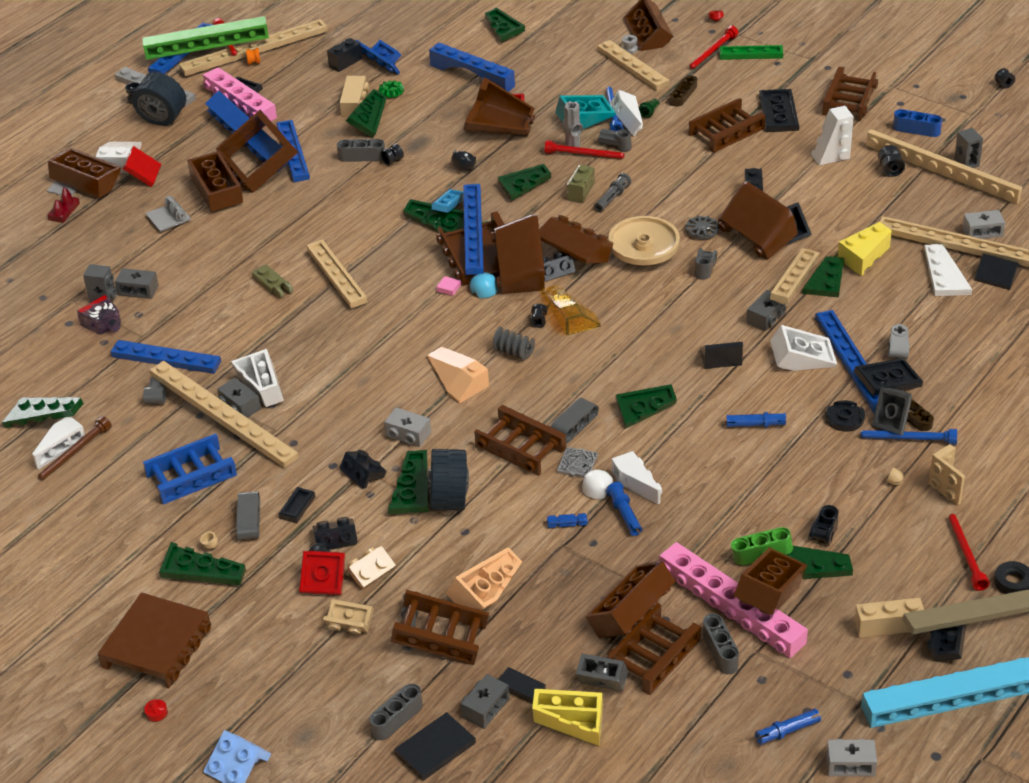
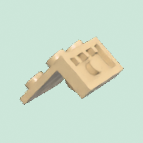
M949 444L932 455L928 484L943 494L948 500L959 505L961 504L965 475L953 467L956 448Z

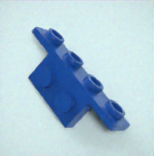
M379 40L372 48L361 43L362 54L366 53L369 59L372 61L375 59L381 67L384 65L389 72L400 73L394 64L401 56L399 51L382 40Z

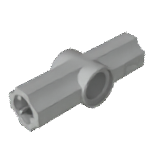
M567 102L564 107L565 118L561 125L565 130V146L580 147V134L583 131V125L580 123L579 104L577 102Z

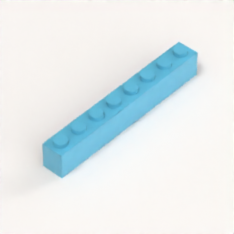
M1029 657L1004 663L1000 662L985 667H977L967 671L954 672L944 676H935L930 679L912 681L902 685H893L879 690H870L863 693L861 708L870 727L873 728L1029 694Z

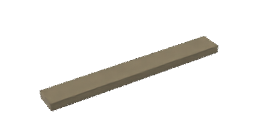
M1029 590L904 613L902 620L912 634L1025 613L1029 612Z

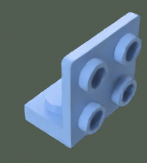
M224 730L204 772L223 783H245L255 762H258L259 759L268 762L272 753L236 734Z

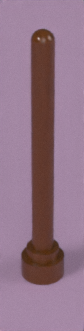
M105 416L99 417L95 421L94 428L38 474V478L44 480L97 434L106 433L112 428L111 422Z

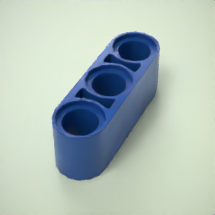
M904 109L894 112L893 129L896 131L929 137H938L941 134L942 117L939 115Z

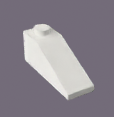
M71 416L55 423L32 453L36 468L39 470L52 462L85 435L83 426Z

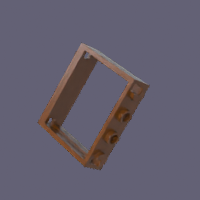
M261 109L216 148L227 162L231 171L234 170L233 174L238 181L241 179L240 184L245 189L249 188L252 192H255L298 153ZM267 126L283 144V147L247 178L230 157L263 127Z

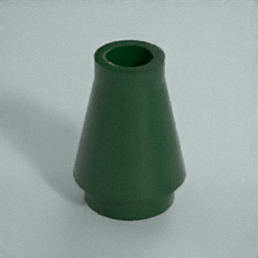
M651 99L641 103L639 106L641 116L645 118L651 117L659 106L658 100Z

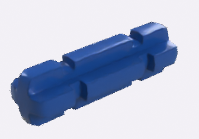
M578 513V516H575V514L559 515V517H556V515L547 516L549 528H554L556 525H559V527L576 526V524H579V526L587 525L586 513Z

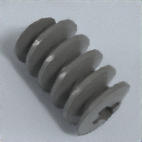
M498 327L494 334L493 347L495 350H501L503 353L526 360L533 353L535 340L532 338L529 341L528 336L523 337L520 333L516 336V332L512 331L510 333L508 329L503 331V327Z

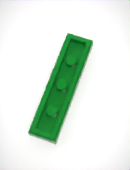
M720 46V60L783 59V46Z

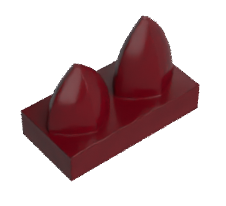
M64 187L61 199L55 200L53 209L47 214L48 220L64 223L80 204L79 198L72 197L69 190Z

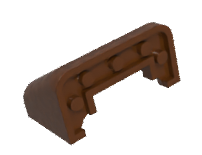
M747 181L738 188L718 218L720 230L730 232L734 229L753 242L754 252L759 257L762 256L767 260L798 234L792 212L786 206Z
M537 214L528 215L494 228V232H491L492 243L495 242L497 246L500 277H497V287H501V293L510 294L545 290V269Z

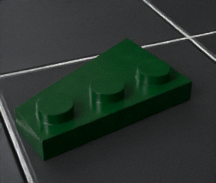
M498 8L485 13V19L501 42L525 31V25Z

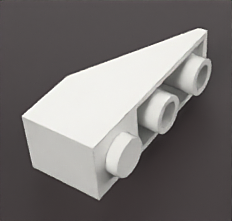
M618 90L611 101L612 108L625 127L635 136L643 127L636 96Z
M632 451L612 458V474L618 482H621L625 488L656 504L661 503L662 488L659 483L654 481L651 472L646 470L640 457L638 458Z

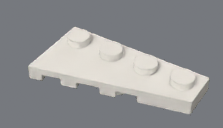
M943 244L925 245L924 252L934 295H972V288Z

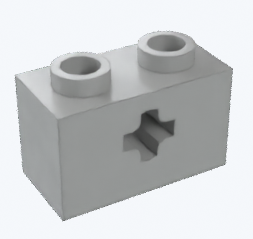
M999 210L964 214L962 228L967 236L980 239L1003 237L1005 221Z
M395 408L385 421L386 436L421 447L431 433L430 418Z
M828 740L826 752L828 776L876 775L877 757L875 740Z

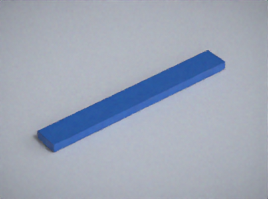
M480 184L463 185L466 275L483 274Z
M833 310L815 313L816 321L826 337L830 339L832 347L870 409L875 414L879 395L873 396L854 373L855 366L866 365L867 363Z

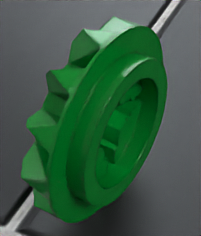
M396 80L384 81L383 84L379 85V92L388 98L397 97L404 92V85L401 82H396Z

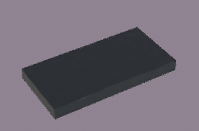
M792 89L759 90L762 113L766 115V132L799 131Z

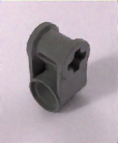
M699 248L695 262V276L698 279L710 278L717 262L718 252L716 250L711 252Z

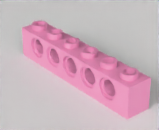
M219 67L203 74V85L213 94L220 91L249 118L260 109L270 121L277 118L275 104Z

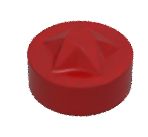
M715 10L709 12L708 17L714 21H719L724 17V13L722 10Z
M160 699L149 701L144 708L146 718L153 722L164 719L168 713L166 703Z

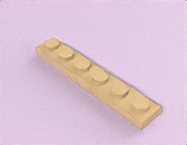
M611 40L598 45L600 53L654 90L658 91L669 86V79Z
M323 239L307 245V251L350 308L367 303L366 295Z
M802 248L772 290L770 299L780 304H788L818 260L819 252Z

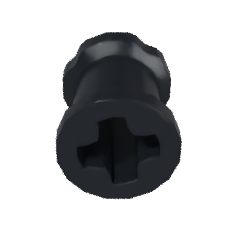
M535 304L532 306L530 324L535 328H542L546 324L545 316L548 309L545 305Z

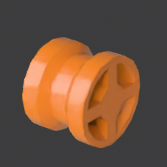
M259 48L254 50L246 49L248 65L254 62L257 64L261 63Z

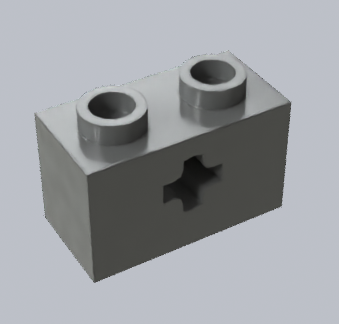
M973 128L957 133L954 160L971 168H976L980 166L983 138Z
M89 264L83 274L89 303L106 295L107 299L97 304L105 305V302L109 305L117 295V289L114 287L113 282L114 276L111 274L110 266Z
M122 268L115 280L118 296L152 299L159 286L156 272Z
M766 290L747 309V324L766 331L775 324L780 316L785 314L787 306H785V303L780 304L771 300L770 295L772 291Z
M233 378L217 388L218 398L248 418L261 410L259 395L238 379Z
M581 653L576 675L581 684L623 691L628 669L624 661Z
M486 674L481 681L479 680L475 684L471 693L462 699V718L485 729L509 701V685Z

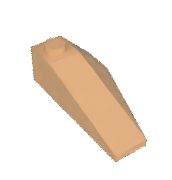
M440 347L427 355L434 371L439 375V380L444 384L447 394L459 404L489 387L488 369L475 359L444 347Z
M508 547L455 577L446 594L456 604L483 610L498 600L522 561Z

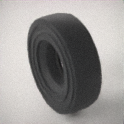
M1016 561L1000 564L994 576L996 587L1005 594L1029 590V567ZM1015 574L1020 576L1022 581L1013 583L1008 581L1006 576Z

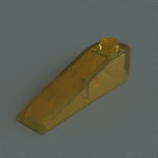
M559 285L541 289V293L566 336L601 327L594 312Z

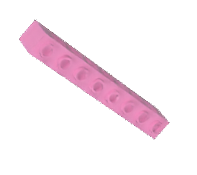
M674 543L659 555V561L664 562L679 585L684 586L693 592L695 596L708 602L710 606L724 613L729 619L739 623L745 630H749L763 642L770 644L779 653H783L791 658L807 644V628L780 610H777L774 615L764 614L752 605L743 604L738 598L734 597L738 585L736 581L679 543Z

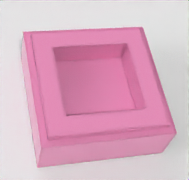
M444 276L437 285V292L453 296L461 286V280Z

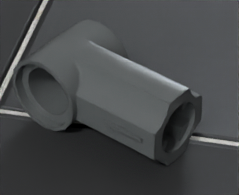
M601 129L598 141L601 144L616 146L619 151L623 152L629 151L632 148L631 132L629 130L612 131Z
M152 376L148 387L144 388V403L165 404L166 386Z

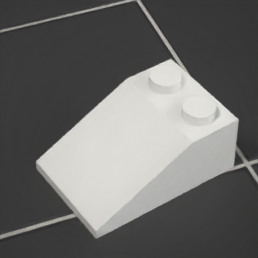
M108 142L99 147L96 158L121 167L120 173L129 174L123 170V166L130 149L135 146L140 150L142 144L141 142Z
M781 325L770 340L777 367L782 369L799 371L836 367L837 365L830 339L827 337Z

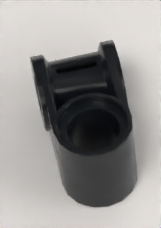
M825 505L820 509L810 529V540L818 539L826 542L827 545L831 544L838 527L839 511L835 506Z

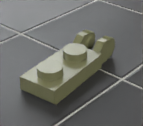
M267 264L252 271V277L278 298L284 297L282 289L289 294L293 292L291 284Z

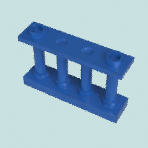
M216 433L143 461L146 477L149 478L155 475L160 483L157 487L163 505L237 476L235 462L232 457L223 460L218 452L220 446ZM210 454L216 463L205 467L200 457ZM192 461L197 470L186 474L181 465ZM174 468L179 477L168 481L163 472Z

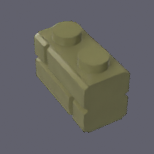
M578 165L567 184V199L569 201L579 203L585 201L595 183V168L587 165Z

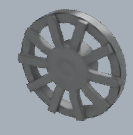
M697 215V217L690 218L686 223L687 234L696 239L712 238L719 231L716 219H712L709 216Z

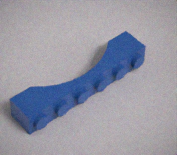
M437 43L429 49L430 66L440 70L450 67L465 68L474 72L482 79H489L508 92L515 87L514 70L444 45L443 43Z

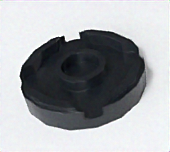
M841 400L827 407L825 418L832 428L838 431L849 432L859 429L864 424L865 411L853 401Z

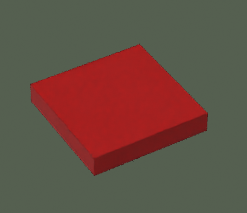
M133 146L130 149L123 170L152 187L161 163Z
M303 551L299 592L304 594L342 595L346 554L341 552Z

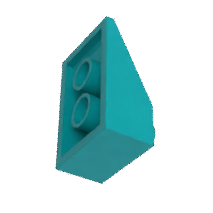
M604 95L559 96L555 111L562 122L565 118V103L577 102L579 104L580 123L583 125V129L616 114Z

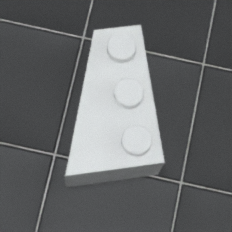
M846 106L832 108L828 111L822 126V134L817 138V146L811 153L818 165L850 159L854 116Z
M267 349L231 361L237 377L248 388L259 395V400L265 407L284 401Z

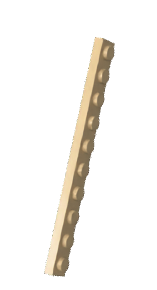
M319 19L269 35L267 39L250 41L234 46L237 51L236 56H232L227 48L179 63V68L185 76L193 75L200 71H207L210 68L222 66L223 64L247 57L246 49L254 50L259 48V53H263L285 44H292L301 39L320 35L327 31V25Z
M870 129L867 132V147L880 151L887 145L896 146L906 162L1014 204L1020 202L1022 187L875 130Z
M884 216L880 220L882 224L892 230L891 235L921 243L943 244L945 248L972 255L982 256L984 253L1029 267V249Z
M165 361L150 369V376L283 468L298 459V452Z

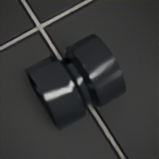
M887 145L879 151L878 159L887 176L896 177L903 173L905 163L896 146Z

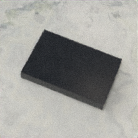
M904 358L855 366L854 373L873 396L879 395L881 387L907 390L922 387L923 380Z
M446 712L394 748V751L424 781L476 744V738Z

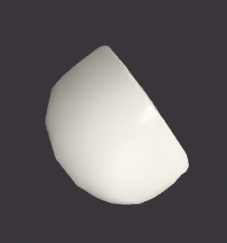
M592 470L584 476L582 492L587 497L603 499L607 494L606 488L613 483V478L606 471Z

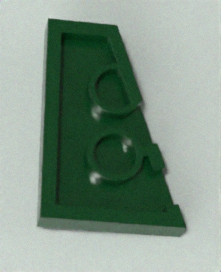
M545 164L500 176L498 177V183L512 201L549 180L551 172Z
M826 256L803 287L802 294L839 298L844 258Z
M672 384L616 394L615 400L626 429L676 404L677 398Z
M793 546L792 552L787 554V556L808 565L802 579L853 576V567L849 554Z

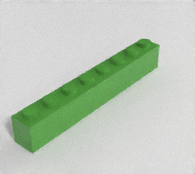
M263 16L143 37V48L146 60L267 39L269 34L266 19Z

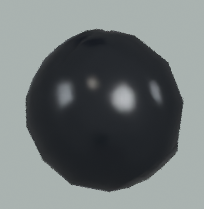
M454 150L451 161L456 169L469 171L476 164V156L466 151L456 152Z

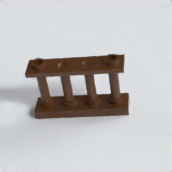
M838 66L823 100L822 115L827 116L829 109L846 106L849 111L857 112L858 121H861L863 115L866 116L867 105L873 90L877 89L878 86L877 72H873L869 80L847 76V74H844L845 67ZM845 82H847V83L865 85V86H867V88H861V87H855V86H849V85H843V84H845ZM845 91L863 94L864 96L859 97L853 95L840 94L839 92ZM842 100L860 103V106L837 103L835 101Z
M738 98L690 120L689 136L700 132L710 139V151L715 153L765 129L766 115L761 112L751 116L742 110V99ZM738 114L745 120L738 122L733 116ZM727 121L732 126L726 128L720 122ZM713 126L720 132L713 134L707 128Z
M504 405L498 408V422L487 433L478 429L474 431L475 446L538 476L541 474V460L552 449L561 453L566 449L565 433ZM504 426L512 429L502 441L494 438ZM520 434L529 437L519 448L509 445ZM536 441L544 444L534 456L526 453Z
M406 589L403 606L408 607L403 623L395 622L390 642L474 665L479 645L474 644L478 628H486L489 613ZM416 610L429 613L424 629L411 626ZM437 616L449 619L445 635L432 632ZM458 622L470 625L465 641L453 638Z
M659 603L653 609H649L645 614L646 616L614 650L611 649L606 658L624 661L628 671L642 678L643 692L651 695L701 639L700 625L693 622L688 629L680 628L661 617V604ZM657 624L680 638L676 642L671 643L654 634L651 630ZM645 638L667 650V652L663 656H657L637 644ZM632 651L655 665L650 670H645L628 661L625 657Z

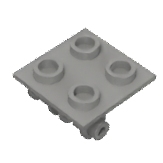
M172 196L165 197V206L146 213L147 217L160 232L191 220L190 216Z

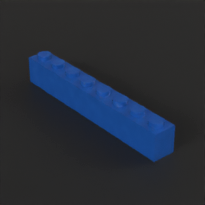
M220 91L215 93L205 103L209 108L207 110L213 118L215 117L221 125L223 124L229 132L232 130V134L249 119L244 112ZM263 129L244 144L245 147L248 145L247 148L264 163L282 147Z

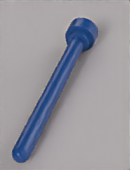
M607 87V98L611 105V101L614 98L612 87ZM615 114V116L611 117L610 130L619 131L623 129V124L618 121V117Z
M949 429L944 433L904 431L903 435L891 431L863 430L860 432L862 438L943 440L948 445H957V429Z

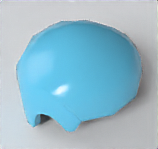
M486 272L477 274L470 281V289L479 298H489L498 292L497 280L492 274Z

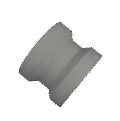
M634 35L624 36L622 38V43L624 44L622 48L630 54L637 52V37Z

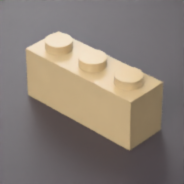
M366 76L346 77L340 100L341 116H349L366 98L367 92H369V82H366Z
M921 598L856 604L854 623L859 638L911 633L902 617L904 613L924 610Z

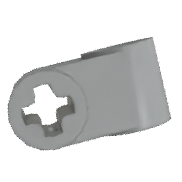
M902 324L893 325L889 340L888 357L908 359L910 345L908 342V328Z

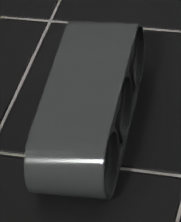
M347 139L337 142L338 159L342 162L382 161L381 151L385 149V144L381 139Z
M579 398L555 419L550 427L565 433L566 443H568L596 418L599 407L584 398Z
M259 491L238 493L237 538L238 540L257 539L260 532Z
M714 613L708 614L703 619V638L719 670L724 674H733L738 670L739 650L722 617Z
M412 683L405 685L370 715V728L374 739L386 740L422 709L421 688L418 685Z

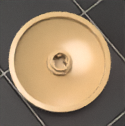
M636 216L617 223L609 233V241L614 242L611 252L618 259L634 265H654L664 262L676 254L680 245V236L676 227L664 219L653 216Z

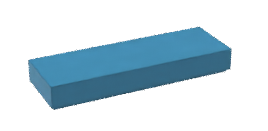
M449 189L432 203V210L448 213L464 199L463 191Z

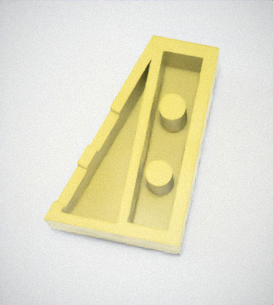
M878 222L839 241L838 257L844 258V264L862 276L864 271L868 267L870 268L873 262L890 248L892 230Z
M548 689L534 690L532 710L535 723L600 746L603 712L602 693Z

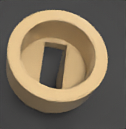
M893 467L886 482L892 485H899L902 483L904 476L900 470Z
M210 531L201 536L200 542L205 549L211 550V548H216L218 545V538L214 532Z

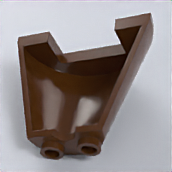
M484 78L472 111H469L466 118L464 131L528 136L531 129L529 124L533 125L535 115H533L535 108L489 79Z

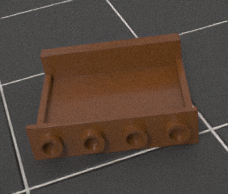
M498 211L491 213V221L482 223L484 272L492 274L494 277L500 276L497 246L495 242L492 243L491 232H494V228L504 225ZM439 226L438 234L436 235L437 243L442 245L443 254L448 257V263L450 268L454 269L455 278L461 280L462 286L469 285L471 279L477 274L466 275L464 228L444 233L441 226Z
M141 592L97 653L101 668L109 670L113 663L163 678L166 688H170L173 682L179 678L183 667L189 663L195 649L199 648L204 636L210 632L212 624L208 612Z

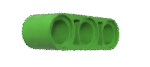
M785 527L739 537L731 543L734 562L741 566L755 562L769 547L785 555L790 554L793 550L791 532Z

